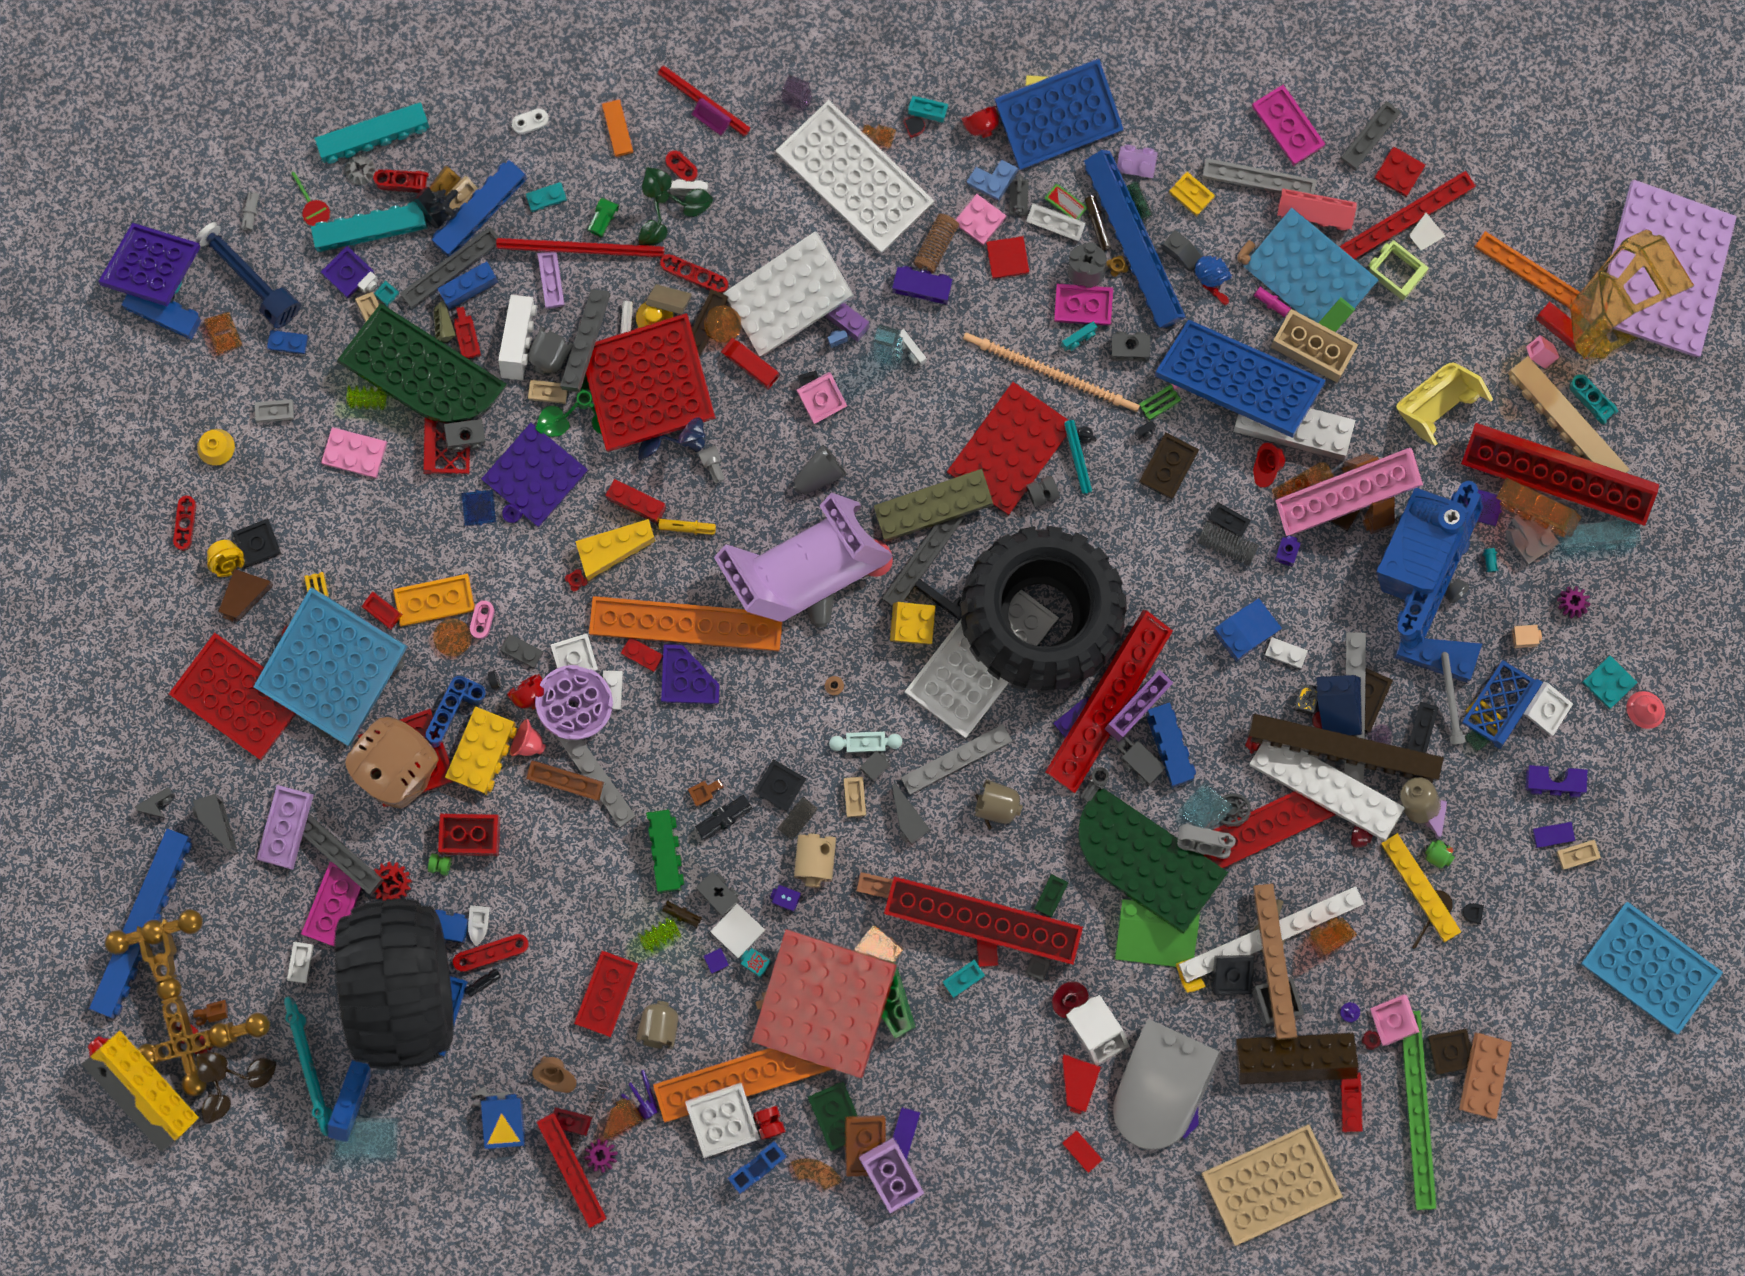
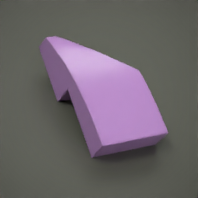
M1442 800L1438 816L1425 823L1427 827L1432 829L1436 834L1435 837L1439 840L1442 835L1447 801Z

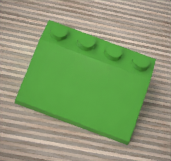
M1123 899L1121 902L1115 959L1176 967V963L1194 958L1200 913L1187 931L1182 934L1137 902Z

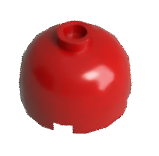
M996 105L974 112L971 116L961 118L968 133L973 136L981 135L982 138L993 135L992 131L997 128L1000 119Z
M535 674L522 681L517 690L513 687L507 692V696L515 706L523 709L531 707L532 710L536 708V697L544 695V688L540 686L543 680L541 675Z

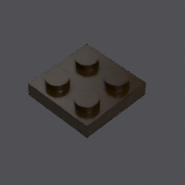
M1467 1028L1427 1036L1436 1075L1467 1069L1471 1052Z

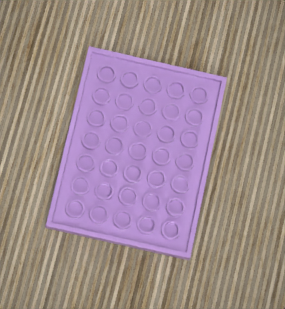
M1636 180L1631 181L1594 322L1694 357H1700L1737 216Z

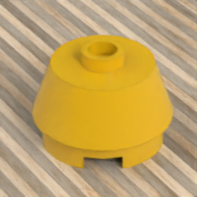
M222 429L208 430L200 437L197 444L199 457L205 463L214 466L226 463L232 457L235 450L232 436Z
M230 540L217 541L207 550V567L212 573L217 574L218 577L231 576V571L238 567L240 569L243 567L245 562L243 558L244 553Z

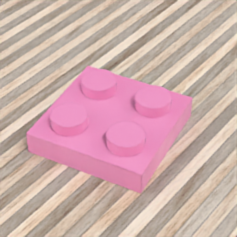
M976 194L957 217L956 221L959 223L958 227L984 246L1006 219V215Z
M830 372L796 390L814 424L847 407Z
M1407 995L1399 996L1370 1008L1382 1046H1387L1419 1032Z

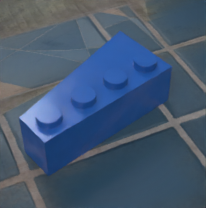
M1425 638L1423 643L1419 642L1415 647L1408 648L1400 640L1394 658L1444 675L1441 654L1447 652L1452 678L1468 683L1471 680L1482 643Z
M1170 702L1149 709L1146 713V718L1162 763L1166 767L1165 771L1171 788L1193 781L1196 771L1194 765L1189 762L1188 757H1190L1187 746L1183 744V734L1180 727L1178 728L1177 718Z

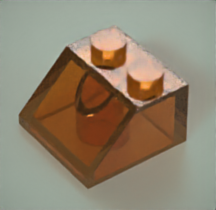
M1335 917L1326 922L1327 927L1323 929L1318 927L1310 932L1311 936L1308 940L1319 958L1324 957L1357 936V933L1343 917L1339 920Z

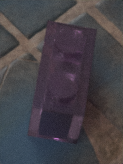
M788 75L782 89L783 103L804 111L805 106L809 107L812 101L810 83Z

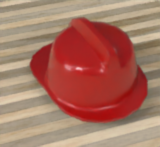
M1268 442L1259 447L1253 467L1256 485L1266 488L1274 482L1277 472L1281 471L1285 465L1283 449L1276 448L1275 445Z

